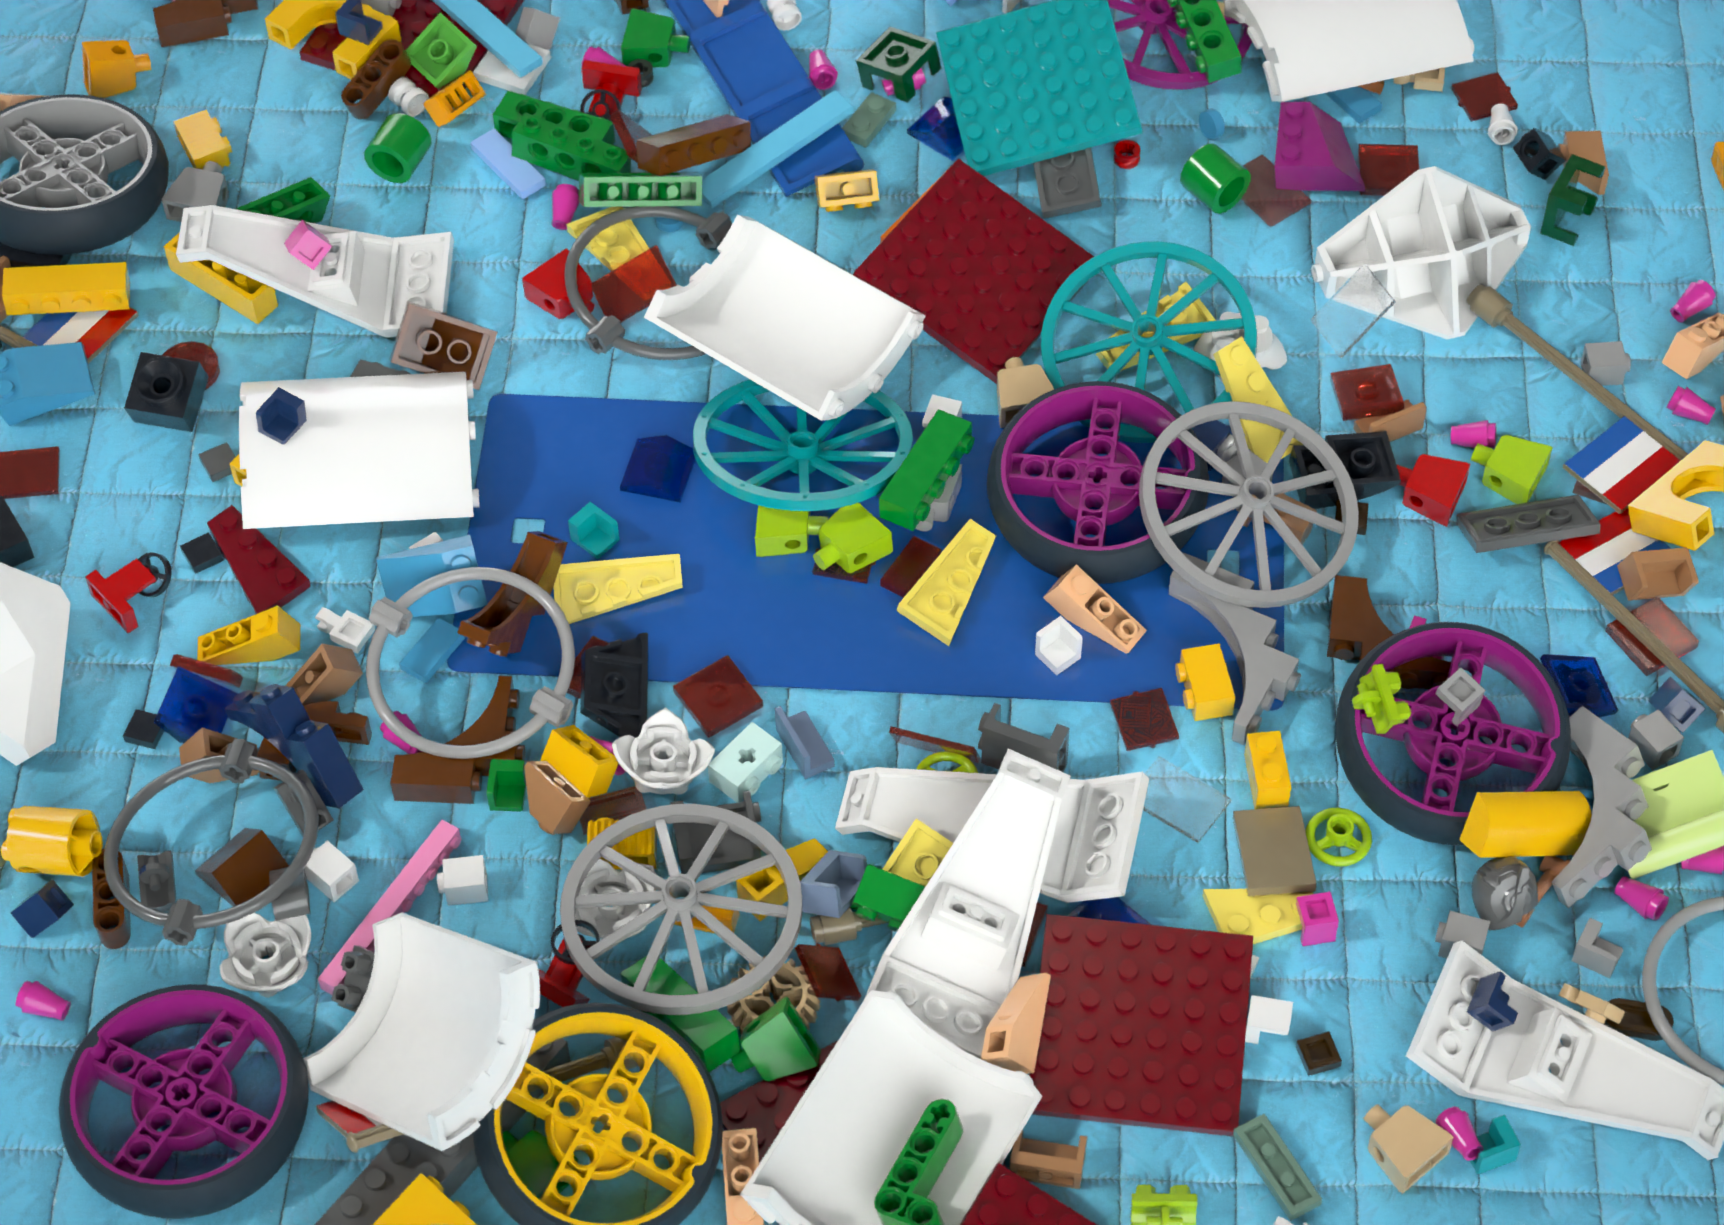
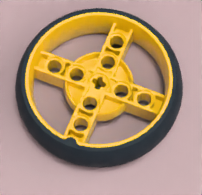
M584 1003L566 1006L534 1019L532 1029L536 1031L528 1058L534 1052L555 1040L578 1034H604L627 1041L608 1074L585 1075L567 1084L525 1062L521 1074L505 1099L545 1121L547 1142L559 1165L539 1200L517 1176L506 1153L501 1128L503 1102L497 1109L492 1108L479 1121L481 1126L473 1132V1138L481 1173L499 1205L519 1225H679L692 1213L707 1192L716 1172L723 1140V1121L718 1093L712 1077L701 1058L689 1043L671 1027L653 1016L626 1006L607 1003ZM655 1057L673 1074L690 1106L694 1129L692 1155L651 1133L650 1112L638 1089ZM632 1059L637 1062L640 1071L637 1073L628 1071L624 1066V1060ZM527 1086H539L544 1092V1097L540 1099L533 1098L529 1095ZM610 1089L619 1091L623 1096V1102H612L607 1095V1091ZM562 1102L570 1103L575 1109V1115L566 1116L562 1114L559 1104ZM597 1121L604 1124L599 1134L592 1130ZM629 1137L635 1140L638 1150L636 1152L626 1150L622 1144V1138ZM575 1151L585 1152L590 1158V1164L581 1165L577 1163L573 1153ZM655 1155L664 1156L669 1162V1169L658 1168L654 1163L653 1157ZM630 1170H634L672 1192L665 1201L652 1211L631 1220L614 1223H592L569 1217L589 1180L613 1179L622 1176ZM558 1182L568 1183L573 1189V1195L568 1197L562 1196L558 1192L556 1184Z

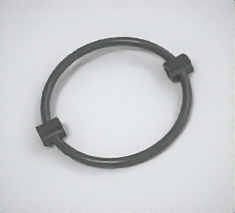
M636 206L612 212L589 225L578 236L569 251L564 277L567 296L571 306L584 325L590 329L585 337L590 349L597 354H606L612 347H615L635 356L655 360H684L705 355L706 353L694 346L658 348L629 341L623 338L625 329L621 325L620 320L613 315L610 317L604 316L598 321L587 309L580 296L577 286V266L587 244L601 231L622 221L644 217H660L682 221L698 227L695 235L698 237L700 244L709 250L710 248L716 249L727 235L733 224L730 217L722 211L720 213L714 212L706 219L698 214L675 207Z
M234 739L231 744H228L225 755L211 756L185 763L167 771L148 783L121 810L108 834L104 851V870L110 890L124 908L133 915L149 923L163 926L162 933L164 938L176 945L187 946L188 942L194 940L197 929L211 928L237 921L274 901L298 878L314 850L319 822L317 807L310 790L288 768L274 761L257 757L258 751L256 746L250 744L245 739ZM219 769L222 777L229 779L232 783H244V780L250 777L253 769L280 779L294 791L302 805L305 818L304 835L298 853L286 871L273 884L246 902L219 912L203 914L200 905H196L190 900L178 899L175 904L171 905L168 914L142 904L129 893L123 884L118 869V851L128 824L146 802L175 782L194 774Z

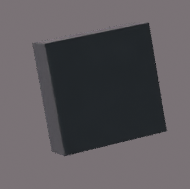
M209 532L180 545L182 554L195 574L224 561L222 553Z
M136 709L123 734L124 741L156 749L168 724L167 718Z

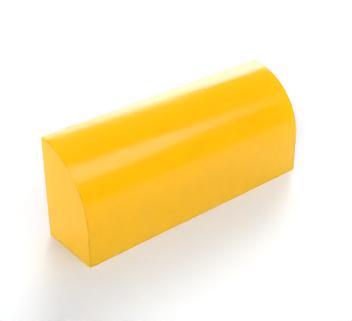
M1580 791L1477 792L1459 840L1479 858L1575 855L1590 825L1591 809L1587 799Z

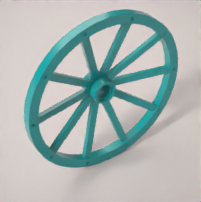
M1160 241L1130 243L1107 250L1091 258L1076 269L1060 286L1047 309L1041 332L1042 361L1045 373L1053 388L1056 389L1066 386L1061 379L1056 364L1130 344L1097 381L1111 382L1134 355L1139 352L1135 387L1145 390L1149 355H1154L1181 407L1187 413L1193 410L1194 407L1167 360L1162 347L1219 376L1221 375L1216 361L1168 337L1244 329V341L1256 358V320L1252 305L1241 284L1229 270L1212 257L1199 250L1176 243ZM1157 258L1147 312L1142 315L1111 266L1134 259ZM1167 259L1193 265L1209 274L1207 278L1158 318L1156 317ZM1102 271L1133 319V323L1069 301L1082 285ZM1217 282L1230 294L1241 315V318L1165 326ZM1063 311L1128 332L1054 353L1056 329ZM1150 331L1155 333L1149 338L1141 337L1144 332ZM1225 389L1211 404L1231 402L1230 393L1226 392ZM1091 420L1079 421L1090 428ZM1121 424L1119 440L1136 443H1155L1157 440L1154 435L1131 424Z
M750 379L729 387L711 399L699 413L693 429L695 459L702 472L711 482L730 495L749 503L790 511L835 509L867 500L885 490L913 447L910 421L901 407L881 391L872 392L863 402L877 409L887 419L822 442L847 413L838 418L826 420L815 433L807 431L806 412L797 407V431L790 434L755 397L756 395L771 391ZM744 401L782 442L723 422L717 418L731 406ZM711 428L774 451L710 453L706 438ZM891 428H895L900 442L897 452L831 451ZM780 461L747 481L735 477L718 464ZM827 461L889 462V464L871 478L863 481ZM818 469L849 485V487L827 492L810 493L809 473ZM787 470L799 474L800 493L781 492L759 487Z

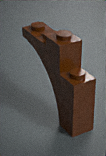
M175 0L168 4L154 7L153 12L161 48L227 36L229 35L227 24L232 23L231 14L257 10L259 8L257 0Z
M540 531L527 532L525 541L510 572L533 581L551 595L568 542ZM503 583L494 597L481 611L473 617L461 621L457 633L468 637L467 642L471 645L486 648L487 645L489 646V652L507 657L510 653L521 651L532 616L544 615L546 610L526 592Z
M1335 575L1331 599L1327 657H1334L1340 660H1359L1360 662L1374 647L1394 634L1382 622L1372 605L1368 592L1367 578ZM1425 657L1406 662L1389 672H1397L1399 674L1402 688L1429 690L1442 685L1448 679L1451 662L1434 657Z
M499 676L494 695L482 715L462 734L445 744L460 746L482 744L497 740L516 731V718L512 717L513 709L519 708L520 692L519 689H514L512 676ZM518 744L500 753L470 759L445 758L426 752L395 755L390 782L394 801L474 804L475 791H481L482 776H489L491 759L524 760L525 762V745Z

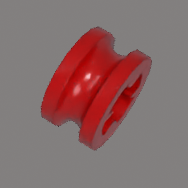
M1132 140L1118 142L1114 148V163L1123 169L1136 167L1140 161L1141 151L1138 143Z

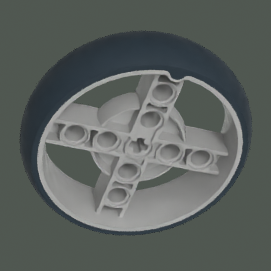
M63 94L30 99L0 111V164L12 156L20 162L19 173L0 182V242L2 244L26 252L48 255L76 254L100 249L121 241L136 232L149 221L161 204V199L167 188L169 175L165 148L153 127L134 110L123 104L101 97ZM136 160L143 164L135 178L120 190L115 191L107 185L109 173Z

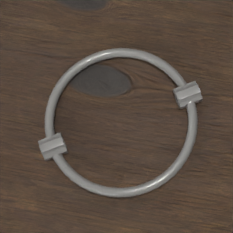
M461 568L424 580L403 594L396 602L384 597L381 600H377L373 605L369 620L377 628L372 637L367 655L366 678L368 691L381 720L397 737L410 746L445 758L470 759L485 757L503 752L520 744L539 731L547 722L558 728L560 725H564L570 717L574 705L565 695L571 683L575 663L573 635L567 618L557 602L533 581L519 574L497 568ZM468 580H490L514 586L532 596L545 608L557 628L561 642L562 662L554 690L544 686L534 694L529 710L535 716L509 735L476 745L460 746L438 743L408 729L399 721L388 706L380 684V657L388 634L396 638L404 635L410 627L413 617L408 608L424 595L440 587Z
M1724 896L1691 904L1670 917L1660 927L1645 955L1642 971V988L1650 1018L1669 1048L1692 1069L1724 1085V1070L1698 1056L1672 1029L1662 1010L1656 986L1658 961L1668 940L1680 927L1696 917L1724 910Z

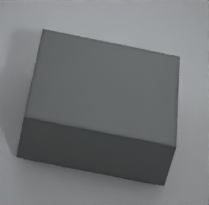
M227 442L198 454L200 462L212 482L232 474L230 463L235 458V455Z

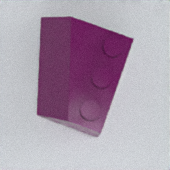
M1281 102L1275 156L1276 190L1365 191V185L1341 123L1311 102Z

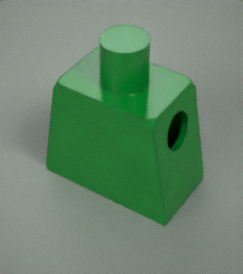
M631 9L621 45L622 64L628 66L631 61L644 59L652 64V68L668 67L673 52L689 53L690 36L676 35L675 20L673 18Z
M785 997L745 1026L740 1039L743 1049L733 1056L731 1060L739 1073L755 1066L763 1080L771 1081L818 1066L821 1048L789 998Z
M531 1130L518 1140L509 1131L503 1132L502 1137L505 1150L515 1173L526 1188L540 1200L559 1165V1162L555 1159L549 1148L547 1137L536 1130ZM574 1155L575 1161L579 1163L578 1158ZM558 1182L556 1184L559 1193L569 1186L566 1182Z

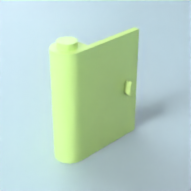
M1713 750L1632 780L1641 786L1648 804V808L1644 810L1643 814L1633 821L1645 829L1652 850L1643 861L1636 863L1628 871L1631 879H1636L1724 846V776Z

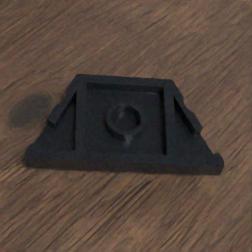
M644 632L630 640L622 642L619 639L610 642L606 646L598 645L585 649L581 655L580 713L619 737L630 735L637 738L640 735L643 724L647 721L648 633Z

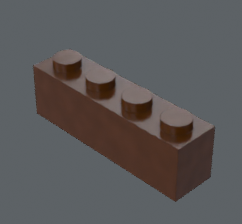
M726 114L637 139L638 168L662 176L742 153L751 147L750 121Z

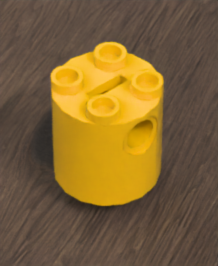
M23 806L10 810L7 840L3 842L1 847L2 858L5 861H10L11 866L17 872L84 877L92 871L93 858L98 857L102 851L103 837L97 817L91 810Z

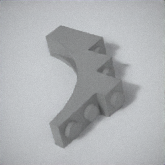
M1184 553L1194 565L1205 571L1209 564L1208 562ZM1220 567L1217 568L1213 575L1214 578L1230 585L1254 590V581ZM1173 571L1170 576L1169 595L1190 605L1207 618L1223 635L1236 657L1242 676L1243 702L1234 721L1232 740L1244 745L1248 733H1257L1262 721L1260 715L1263 710L1269 711L1275 698L1283 701L1289 690L1292 692L1296 690L1301 678V674L1297 672L1299 659L1274 649L1279 637L1278 634H1275L1277 620L1252 610L1253 607L1232 604L1210 596L1194 587L1177 572Z
M1583 706L1569 717L1571 728L1570 751L1582 761L1592 776L1594 804L1591 822L1582 844L1569 864L1552 880V885L1559 901L1567 908H1570L1577 900L1584 898L1588 891L1602 878L1607 877L1617 865L1629 871L1636 863L1643 861L1652 850L1645 829L1633 821L1638 819L1644 810L1648 808L1641 786L1630 779L1636 776L1645 765L1638 745Z

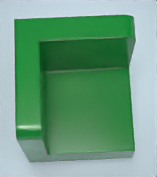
M491 759L486 791L489 810L521 812L523 810L526 792L524 760Z

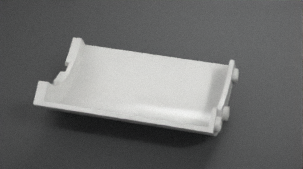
M1223 0L1225 16L1235 19L1240 24L1246 23L1249 26L1247 27V33L1256 50H1263L1267 60L1263 63V68L1272 102L1289 101L1473 61L1474 43L1468 36L1457 0Z
M737 215L727 235L717 248L720 254L711 265L706 262L690 277V284L687 286L677 285L670 289L657 290L644 316L647 320L822 421L838 418L855 408L869 394L880 390L884 379L898 363L912 340L917 339L923 330L922 322L926 315L755 219Z
M466 372L242 382L240 401H243V406H239L240 470L246 469L247 479H242L241 487L243 529L474 517L473 508L479 507V489H472L470 440H476L475 421H469L468 399L474 398L473 380H466ZM278 387L305 401L307 421L286 444H280L258 432L256 411Z
M399 913L372 924L375 947L374 964L367 991L356 1013L346 1027L331 1042L303 1059L311 1091L440 1151H444L480 1127L479 1121L492 1108L497 1109L521 1074L536 1031L532 1029L535 1009H539L540 1004L538 966L536 961L405 913Z
M870 990L740 1195L769 1224H772L775 1220L780 1225H882L874 1206V1200L926 1107L935 1100L947 1099L956 1107L963 1125V1134L927 1198L935 1202L944 1225H961L998 1163L1002 1165L1041 1100L1042 1095L1034 1086V1081L1028 1074L1022 1071L1014 1072L990 1064L967 1053L958 1043L946 1040L921 1021L905 1005L904 999L897 993ZM925 1220L921 1224L927 1223L930 1220Z

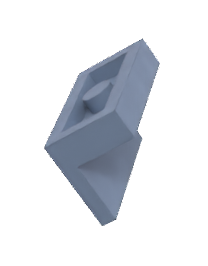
M781 706L775 708L776 731L804 779L835 767L833 756L805 710L787 718Z

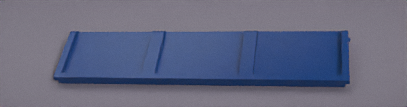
M663 0L684 35L690 36L692 48L735 117L750 121L751 142L753 145L822 99V96L760 0H729L728 5L723 7L722 17H716L703 0ZM838 123L769 171L785 197L814 184L815 176L835 174L841 170L844 173L861 171L864 167V162Z

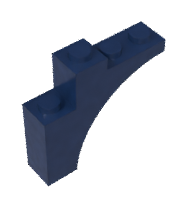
M273 684L261 692L246 690L237 694L233 698L234 702L225 708L230 720L242 723L262 735L298 771L304 770L325 806L339 809L364 790L329 724L313 721L309 718L293 687Z

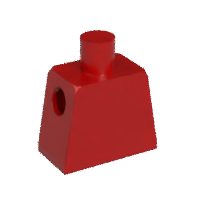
M567 248L522 277L525 298L558 319H564L574 312L565 287L564 272L569 254ZM578 263L576 274L578 290L587 309L592 313L594 303L590 301L593 298L591 279Z
M1422 454L1419 455L1413 470L1397 465L1401 478L1400 486L1405 487L1403 505L1447 527L1467 483L1471 464Z

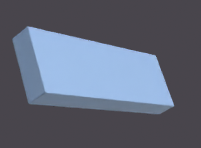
M492 129L471 142V149L522 200L546 186L545 178L528 161L512 156V145L497 130Z

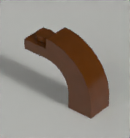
M323 701L304 705L309 718L313 721L328 723L339 742L370 744L372 732L368 716H362L355 712L341 713L339 702ZM263 738L257 757L274 761L296 773V768L272 743ZM259 771L262 779L280 780L270 774Z

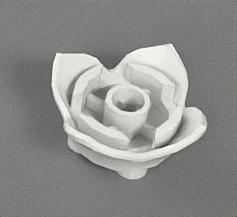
M1225 312L1220 316V320L1241 318L1240 313ZM1257 315L1255 316L1257 328L1256 360L1261 368L1279 369L1287 363V356L1283 345L1272 333L1268 319ZM1244 329L1204 333L1196 342L1193 350L1215 361L1214 353L1241 336L1244 339Z
M667 708L649 717L643 724L640 735L637 738L626 735L612 743L613 753L618 763L634 780L635 788L642 793L651 792L660 795L672 793L680 795L685 793L692 780L707 768L715 752V748L708 741L702 739L691 741L686 725Z
M599 859L587 874L578 895L656 891V888L625 870H615L607 861ZM637 863L655 874L653 866ZM651 904L576 908L575 920H583L593 925L598 931L601 941L648 910ZM576 926L577 932L595 938L590 930ZM646 926L637 931L636 933H634L633 935H631L630 937L635 936L636 934L643 931L646 928Z
M253 913L237 921L227 923L224 930V943L228 951V958L223 960L220 965L222 980L240 990L259 992L263 997H272L277 992L299 981L308 969L306 957L311 943V929L307 916L302 915L270 922L260 914ZM266 955L270 957L268 959H262Z

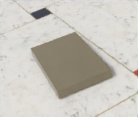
M1300 806L1233 811V823L1248 896L1316 891L1317 883Z

